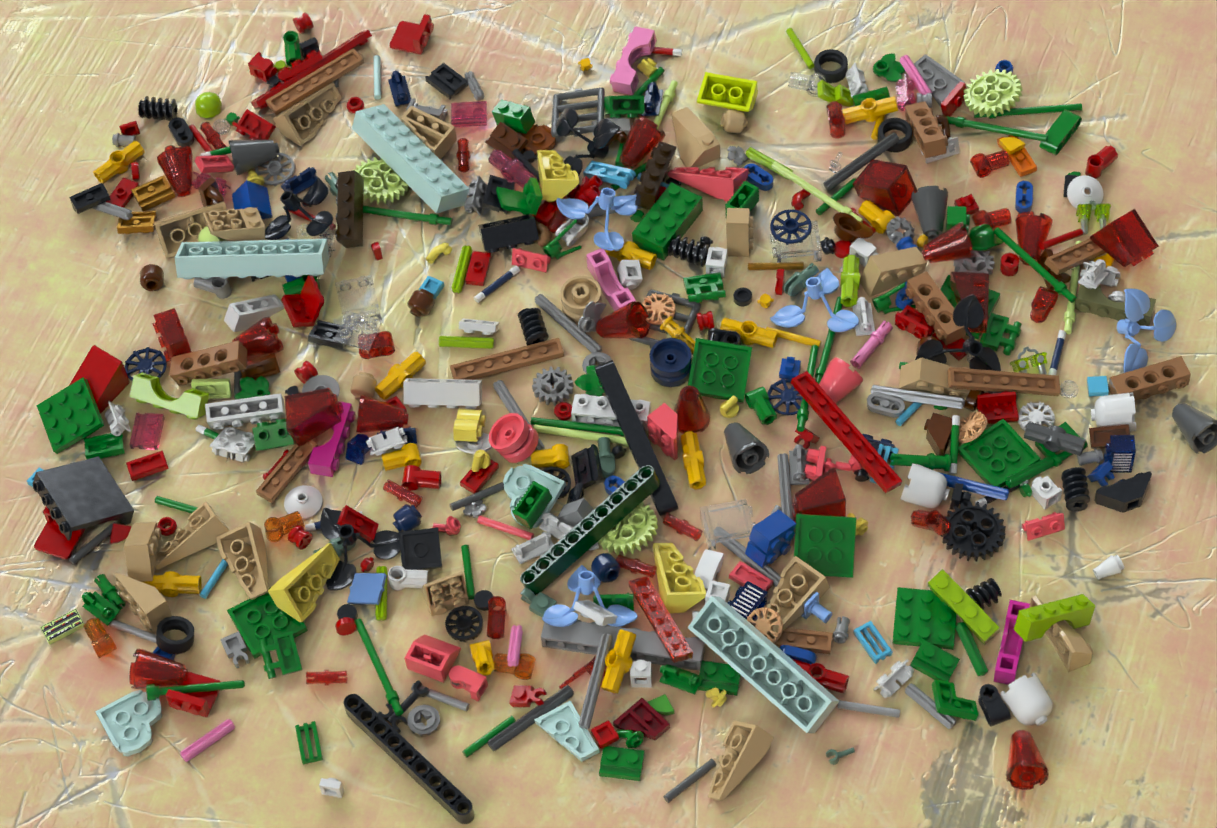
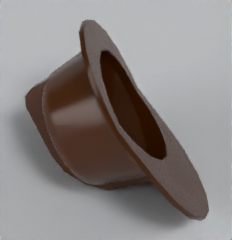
M840 212L833 216L835 223L834 232L844 241L854 242L857 238H870L873 235L870 227L847 213Z

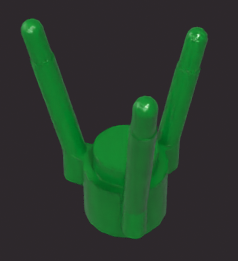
M574 219L558 236L543 247L544 253L548 254L551 259L555 257L558 260L564 255L581 249L579 245L560 252L562 246L558 242L577 223V219Z
M903 282L884 295L872 299L878 313L883 311L885 315L890 312L903 310L898 307L889 308L892 305L889 296L905 287L906 282Z

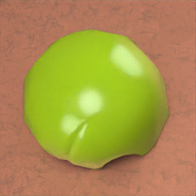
M204 92L197 96L195 109L200 117L213 118L220 114L222 103L221 98L216 93Z

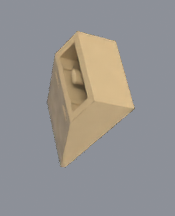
M247 207L245 209L203 212L211 235L228 241L265 240V225L257 208Z
M462 571L422 586L423 596L431 617L442 615L446 611L469 603Z
M114 573L117 580L115 585L120 591L119 595L124 602L128 601L134 615L140 616L142 625L146 629L150 628L155 633L159 622L166 617L172 616L167 601L156 587L120 573Z

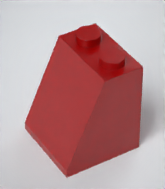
M93 345L69 385L83 377L87 379L101 414L109 406L108 402H112L126 388L130 381L122 361Z

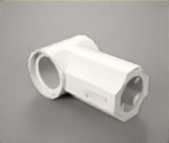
M393 566L388 572L389 585L396 591L404 588H422L424 584L428 583V570H407L402 566Z

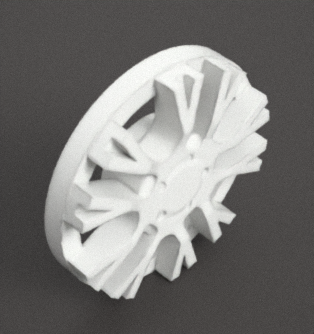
M1040 401L1039 403H1027L1018 414V423L1024 431L1029 422L1039 425L1046 424L1049 428L1055 422V414L1051 407L1044 405Z

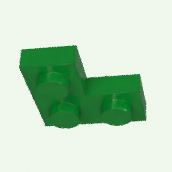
M934 679L932 690L937 713L976 721L978 717L976 701L956 697L954 683Z

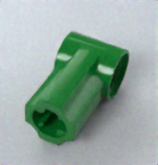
M287 31L283 35L286 64L292 66V62L298 59L301 60L300 40L297 32Z
M302 275L301 278L282 284L285 295L300 294L309 275ZM313 276L315 281L318 283V288L320 290L318 276Z
M763 386L745 393V399L749 408L754 409L762 424L769 425L777 419V414L771 406L769 396Z

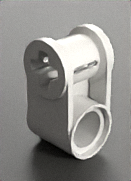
M586 214L583 219H578L577 223L562 237L568 247H571L587 232L589 218ZM569 219L566 223H563L557 229L555 236H558L574 219Z

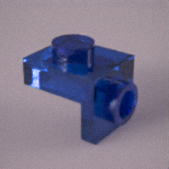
M357 434L347 443L345 458L362 465L365 454L372 448H369L366 443L369 437L364 434Z

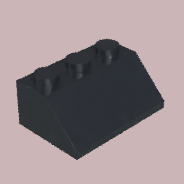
M532 214L478 225L484 250H488L489 253L497 252L501 247L511 249L517 247V244L520 243L530 245L534 244L535 240H539L535 218Z

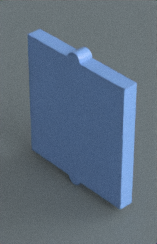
M355 573L352 586L349 587L350 593L347 603L379 605L382 592L385 590L384 584L387 575L385 573Z

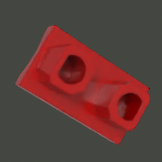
M596 175L590 179L587 176L582 178L580 189L575 193V199L588 203L590 207L595 201L596 196H600L599 187L602 186V180Z

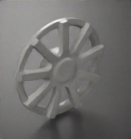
M277 153L279 155L277 161L270 160L268 165H260L267 170L258 171V167H256L255 172L259 176L269 173L264 178V184L277 186L290 179L294 174L295 164L293 159L284 153ZM283 156L288 158V161L283 164L280 163ZM290 163L292 165V168H283ZM282 172L290 173L287 176H285ZM277 175L281 176L283 179L277 181ZM274 176V181H268V179Z

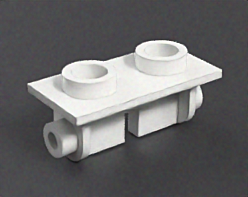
M854 62L846 73L851 96L869 91L865 84L864 72L858 69L857 64Z
M958 137L948 138L946 154L925 158L926 164L960 153Z
M1098 259L1078 283L1086 288L1096 289L1109 275V272L1105 271V261Z
M1084 262L1083 265L1086 270L1082 269L1080 276L1083 277L1094 266L1095 262ZM1107 266L1105 271L1109 272V275L1100 284L1117 287L1119 279H1116V277L1120 278L1121 274L1117 268Z
M860 297L857 304L852 306L853 313L859 320V324L855 327L856 336L870 335L875 331L871 303H868L865 297Z
M109 401L110 408L105 412V417L110 425L111 433L115 436H120L125 429L131 432L128 424L129 420L124 414L125 410L119 404L115 405Z
M396 427L386 431L387 439H384L382 433L369 437L366 443L369 448L372 447L370 455H382L390 448L398 449L404 446L407 442V435H405L403 427Z
M546 512L542 516L544 521L539 526L540 529L549 532L550 535L559 540L574 528L571 525L559 522L557 516Z
M542 532L541 535L520 545L517 544L511 550L519 564H522L547 552L554 544L551 541L550 533Z
M907 659L902 663L897 661L890 668L892 672L888 676L884 674L876 681L878 685L874 688V691L880 688L882 690L880 693L884 698L891 697L900 688L895 682L896 680L903 685L913 676L914 669L911 666L907 667L905 665L909 660Z

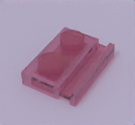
M487 101L451 103V125L455 127L486 126Z
M136 413L129 444L131 449L138 447L139 449L158 450L165 419L164 414Z

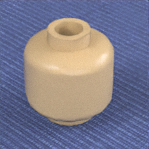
M728 109L722 114L721 127L724 128L725 132L739 134L744 128H747L748 118L745 117L743 111Z
M360 372L359 375L353 377L351 394L356 396V400L365 402L367 399L374 397L375 387L377 386L374 376L370 373Z

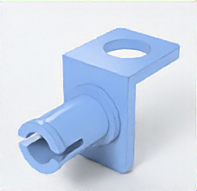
M816 592L804 604V613L801 616L807 619L811 614H814L824 623H827L832 617V612L819 604V593Z

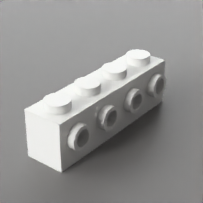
M406 378L403 382L404 404H409V407L416 408L420 407V405H428L429 408H438L439 405H447V408L465 406L467 409H476L482 403V380Z
M281 393L205 404L207 423L210 428L215 430L223 429L228 425L240 427L244 425L243 423L251 422V424L262 423L264 420L276 422V420L286 418L284 399Z
M574 395L571 411L572 422L620 427L606 396ZM631 400L645 431H648L647 416L651 413V402Z

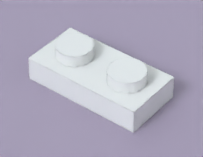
M463 318L459 321V329H463L466 333L482 331V334L493 335V333L499 330V322Z
M590 600L575 601L573 609L580 612L581 616L594 620L595 624L606 626L607 624L616 623L617 615Z

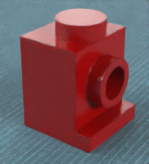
M260 52L248 62L250 74L265 82L269 81V78L277 73V68L274 67L273 62L268 58H263Z

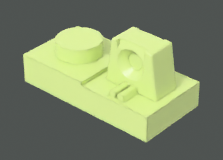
M230 378L192 379L191 381L192 388L209 393V399L231 398L232 396Z

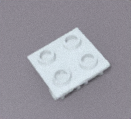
M225 427L210 444V447H212V452L215 455L225 458L230 457V459H235L242 463L248 462L250 459L248 452L255 445L254 435L251 432H244L233 427Z

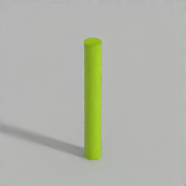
M788 28L786 30L787 35L808 68L813 69L814 63L793 29Z

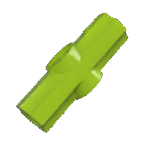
M848 255L843 260L840 289H842L841 304L845 307H852L857 304L860 283V258H857L855 255Z

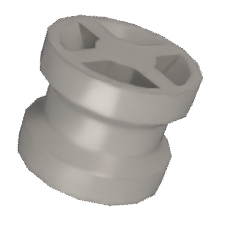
M917 93L916 103L925 101L928 107L932 108V94L922 95Z

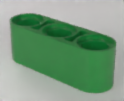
M1065 109L1046 132V135H1048L1047 142L1041 141L1039 147L1054 155H1058L1080 126L1082 117Z

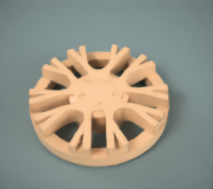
M652 294L645 297L641 304L643 319L654 325H661L666 320H662L661 316L665 315L667 318L669 316L674 317L676 312L674 300L666 294Z
M972 412L966 419L964 417L960 419L959 442H971L983 433L987 426V418L981 412Z
M765 607L753 610L747 617V621L756 623L755 628L763 635H766L771 642L775 643L780 638L783 631V622L775 610ZM768 611L773 613L769 619L766 617ZM755 615L758 616L757 621L752 619ZM774 625H779L778 632L772 630ZM769 633H772L775 637L772 638Z

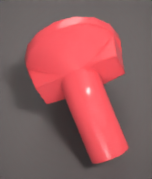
M851 455L849 463L838 461L835 463L836 469L852 470L854 472L862 469L861 464L853 455Z
M449 516L447 517L446 524L433 523V528H438L439 532H446L448 535H457L460 532L461 525L457 518Z

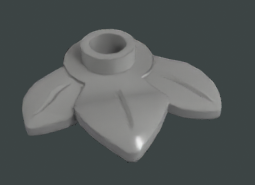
M594 301L588 303L583 311V316L579 319L578 329L582 332H596L606 324L600 318L606 304H595Z

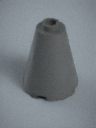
M273 140L229 141L237 175H241L276 158L277 153H280L277 142L274 143Z
M939 186L920 187L917 193L912 192L911 199L923 234L929 239H937L943 232L948 191L946 188L940 190Z
M1186 403L1178 404L1173 408L1172 418L1196 454H1199L1198 452L1207 453L1217 445L1216 419Z
M734 422L725 428L724 435L734 469L738 473L746 472V474H751L761 469L766 464V457L769 458L767 446L740 423Z

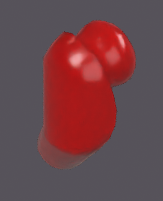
M802 189L794 194L791 202L792 207L794 206V209L798 211L804 208V204L801 201L810 196V192Z

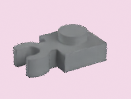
M239 631L220 639L228 658L233 657L236 668H240L238 664L240 659H244L249 664V658L244 653L247 651V648Z

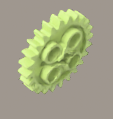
M997 69L994 73L992 70H989V74L982 72L983 76L981 77L976 75L977 79L970 80L971 84L966 85L967 89L964 90L965 95H963L969 111H973L975 115L979 113L980 117L984 114H987V117L994 114L996 117L998 112L1003 115V110L1010 111V106L1015 107V102H1020L1019 97L1022 96L1021 91L1023 89L1020 79H1017L1016 74L1013 75L1011 71L1006 73L1005 69L999 72V69Z
M374 157V161L367 159V163L361 161V166L356 165L355 171L364 178L363 200L369 198L370 203L376 200L377 204L380 201L386 204L387 200L393 203L394 198L400 200V195L405 196V192H408L409 186L382 158L377 160Z
M644 502L640 503L598 541V544L602 545L603 550L608 549L609 553L615 551L616 555L620 551H623L624 555L627 554V551L634 554V549L636 548L641 551V546L647 547V540L653 541L652 535H657L658 520L654 510H651L649 505L645 506Z

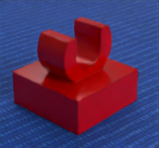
M972 194L960 197L954 202L955 206L966 207V214L972 215L979 212V206Z
M797 428L795 430L799 435L796 436L794 442L799 444L804 439L803 448L805 449L809 448L810 442L816 444L820 437L807 428L803 432L797 431Z
M609 720L591 729V734L601 749L619 740V736Z

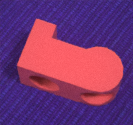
M459 665L449 670L451 685L456 689L463 688L469 691L471 699L479 701L488 686L486 676Z

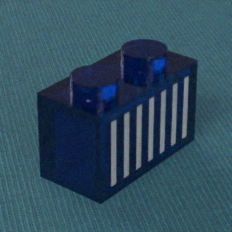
M1110 435L1109 443L1105 445L1106 453H1104L1103 457L1104 463L1109 461L1113 466L1109 472L1132 473L1136 453L1134 435Z
M747 581L743 587L740 586L738 588L735 598L727 603L747 620V617L753 610L765 607L768 592Z

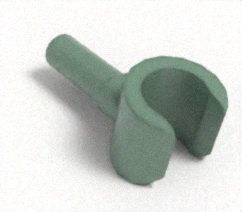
M850 748L837 752L834 749H830L826 752V757L834 755L835 758L830 759L829 762L832 765H836L839 762V758L854 753L855 750Z

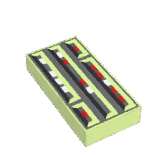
M75 608L40 628L49 645L85 627V624Z

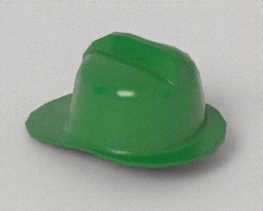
M983 224L975 226L970 230L969 237L965 240L964 245L968 249L982 251L1004 242L994 234L990 225Z

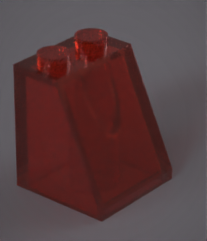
M874 159L871 160L853 182L858 197L867 201L870 200L877 207L888 210L897 217L900 216L912 201V192H918L907 165Z
M1135 209L1114 220L1089 237L1123 267L1130 264L1132 266L1137 265L1143 261L1141 257L1144 260L1154 254L1152 250L1159 247Z
M330 388L285 396L287 431L298 446H303L342 421L343 405L338 401L337 395L333 394Z
M831 468L795 494V502L792 503L794 512L792 517L795 523L796 514L846 517V498L836 468Z

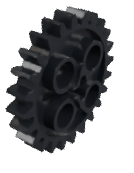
M969 501L968 506L965 507L961 503L960 509L953 506V512L948 510L947 516L943 517V523H941L942 543H947L946 549H952V555L959 553V559L967 556V561H969L971 557H974V560L977 562L978 557L981 556L985 560L986 554L993 557V551L999 552V546H1003L1006 534V526H1003L1004 520L999 519V513L993 514L994 508L987 510V504L979 507V502H977L975 506H972L971 501Z

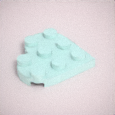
M523 464V466H517L514 469L512 467L505 474L503 483L506 494L512 499L510 503L511 515L516 522L517 520L512 510H515L514 507H517L521 497H523V494H526L525 491H528L533 481L548 488L553 497L532 527L537 528L544 521L542 519L545 512L550 513L566 486V482L531 465Z
M142 690L131 692L95 711L113 746L124 756L139 753L147 748V746H150L152 744L151 726L162 718V706L159 698L148 701L147 692Z

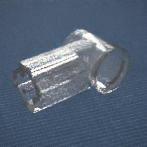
M791 72L788 87L805 90L809 95L818 97L817 83L821 80L826 82V77L820 73H813L810 76Z

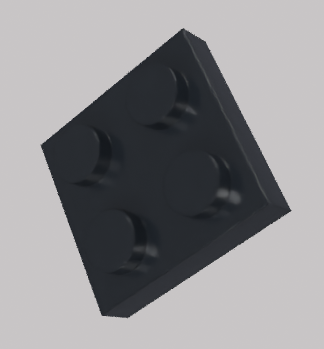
M438 528L399 532L401 562L404 569L425 570L442 568Z

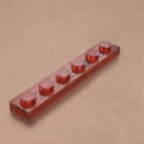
M648 576L629 580L630 590L673 663L692 659L693 651Z

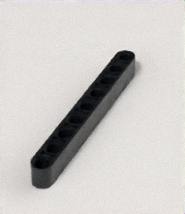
M613 360L595 366L598 379L638 469L650 465L654 468L660 479V486L650 494L660 517L677 510V502Z
M349 694L345 697L343 703L346 714L361 730L459 823L468 824L474 819L473 806L471 801L359 695ZM366 718H371L369 721H363ZM381 730H384V731H385V732L382 733V734H377V732H379V731H381ZM398 743L396 747H391L392 744ZM412 756L410 760H404L406 757ZM422 769L426 770L424 773H418ZM434 783H440L438 786H432ZM448 796H454L453 799L446 800ZM468 809V812L460 813L461 810Z

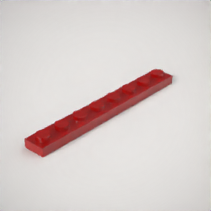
M363 30L323 55V60L282 81L252 100L251 104L254 108H265L268 106L266 100L350 51L358 44L361 46L367 43L368 38L372 36L370 31Z
M808 371L792 378L791 384L885 493L901 485L902 480Z

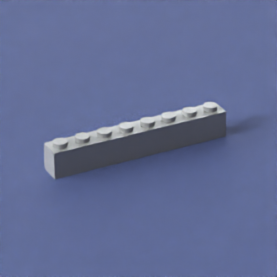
M578 619L575 623L566 627H556L544 622L541 642L542 647L596 655L603 633L612 635L611 651L614 648L619 630H626L636 634L630 655L632 661L645 660L651 662V664H670L678 668L700 671L704 658L705 643L698 637L687 638L681 637L678 634L667 635L661 634L658 631H641L638 628L628 629L608 625L599 626L595 622H582Z

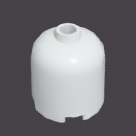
M1133 392L1105 395L1096 400L1095 409H1091V419L1096 421L1097 427L1129 424L1130 432L1136 431L1134 417L1136 410Z
M912 464L908 475L911 482L909 485L905 484L901 500L930 509L938 507L942 500L946 501L950 491L946 489L947 480L945 476L921 465Z
M1032 673L1030 678L1024 675L1009 684L1010 690L1007 692L1002 691L1001 697L1021 724H1036L1040 726L1048 720L1047 716L1052 711L1053 703L1038 676Z

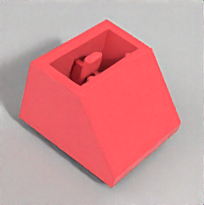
M663 403L647 416L648 438L654 445L657 444L666 456L676 460L678 458L679 441L678 414L667 404Z
M424 634L413 641L405 656L407 669L444 683L461 648Z

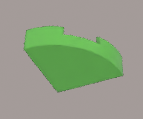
M666 694L647 702L660 714L666 716L674 714V709Z

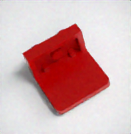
M424 14L420 24L400 21L390 41V48L422 55L434 29L431 15Z
M312 275L307 277L300 294L283 295L281 299L293 327L314 326L316 319L319 317V312L324 305V297L321 295L318 283Z
M45 507L43 514L47 523L37 538L34 548L37 551L61 559H69L86 528L73 531L71 540H67L64 533L60 532L57 522L52 519L50 511Z
M185 672L179 686L221 681L192 672ZM168 689L166 698L169 706L176 710L207 718L220 690L181 693Z

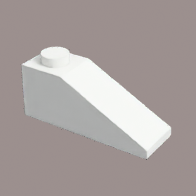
M275 294L229 304L224 321L233 332L247 330L284 309V305Z

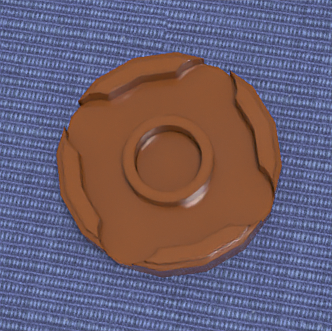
M535 124L527 134H521V136L529 141L523 150L525 152L531 150L535 156H537V150H552L556 144V138L551 136V128L547 125L538 126V124Z

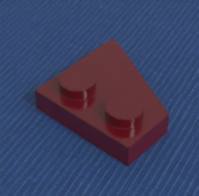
M643 698L639 699L613 721L615 728L632 730L633 732L640 731L644 734V737L652 740L658 739L670 728V724Z

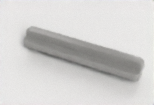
M108 202L92 208L125 220H130L133 217L131 210Z
M911 683L906 687L905 693L945 727L951 729L956 724V719L953 716L937 713L935 701L917 686Z

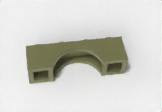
M1080 285L1075 302L1076 310L1117 321L1128 319L1125 314V302H1114L1108 299L1102 293L1100 285L1096 289ZM1149 298V311L1143 314V319L1137 321L1139 325H1150L1156 299Z

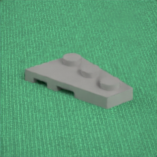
M926 54L914 63L940 107L941 103L960 81L964 82Z

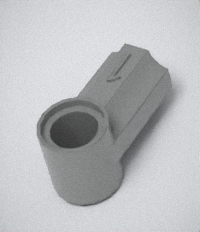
M194 278L195 288L215 293L220 299H225L232 293L227 278Z

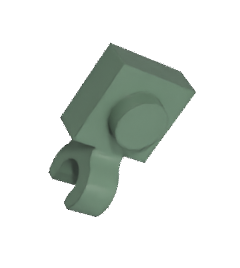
M525 587L520 593L522 595L521 600L530 604L529 610L540 617L544 616L545 611L549 607L557 605L556 600L542 592H539L536 596L530 589Z

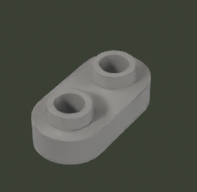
M872 393L867 398V408L871 412L898 418L905 411V404L900 398L881 393Z

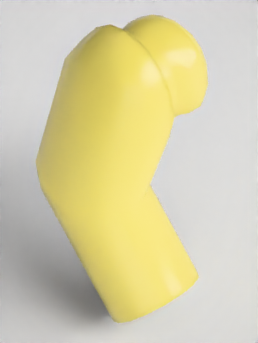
M445 242L435 246L426 257V260L433 264L442 252L445 255L450 254L452 247Z

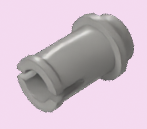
M120 133L113 134L112 144L116 145V147H119V145L128 146L133 141H136L135 135H120Z
M1094 448L1093 451L1084 452L1080 456L1077 455L1079 465L1082 466L1094 462L1100 463L1103 460L1101 449L1097 450V448Z
M842 616V621L841 617L837 618L836 629L833 632L835 642L842 644L848 640L849 618Z

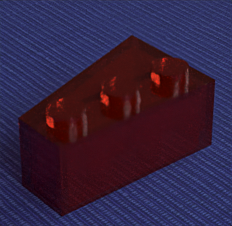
M951 272L950 287L953 289L956 303H959L969 295H976L983 308L984 318L982 323L976 328L968 327V330L970 332L986 333L989 273Z
M175 308L155 314L156 322L152 324L156 334L160 333L161 335L158 337L161 348H166V351H163L166 361L171 362V357L190 353L191 349Z

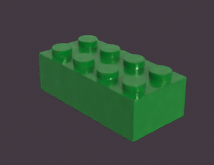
M671 182L632 232L633 243L637 244L642 250L656 254L657 258L664 261L668 256L671 241L674 238L676 239L678 235H681L682 238L703 211L702 197Z

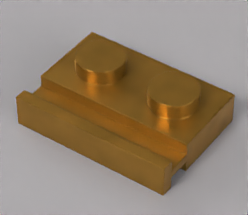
M164 175L131 190L142 211H146L175 197V193Z
M156 211L132 212L133 217L130 220L122 218L118 220V234L154 232L155 226L153 222L156 221L157 214Z

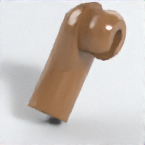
M540 223L536 226L540 234L537 244L543 248L546 244L550 243L552 234Z

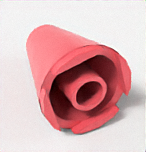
M837 357L830 361L819 383L835 404L863 382L862 377L856 370L852 372L849 369L850 365Z

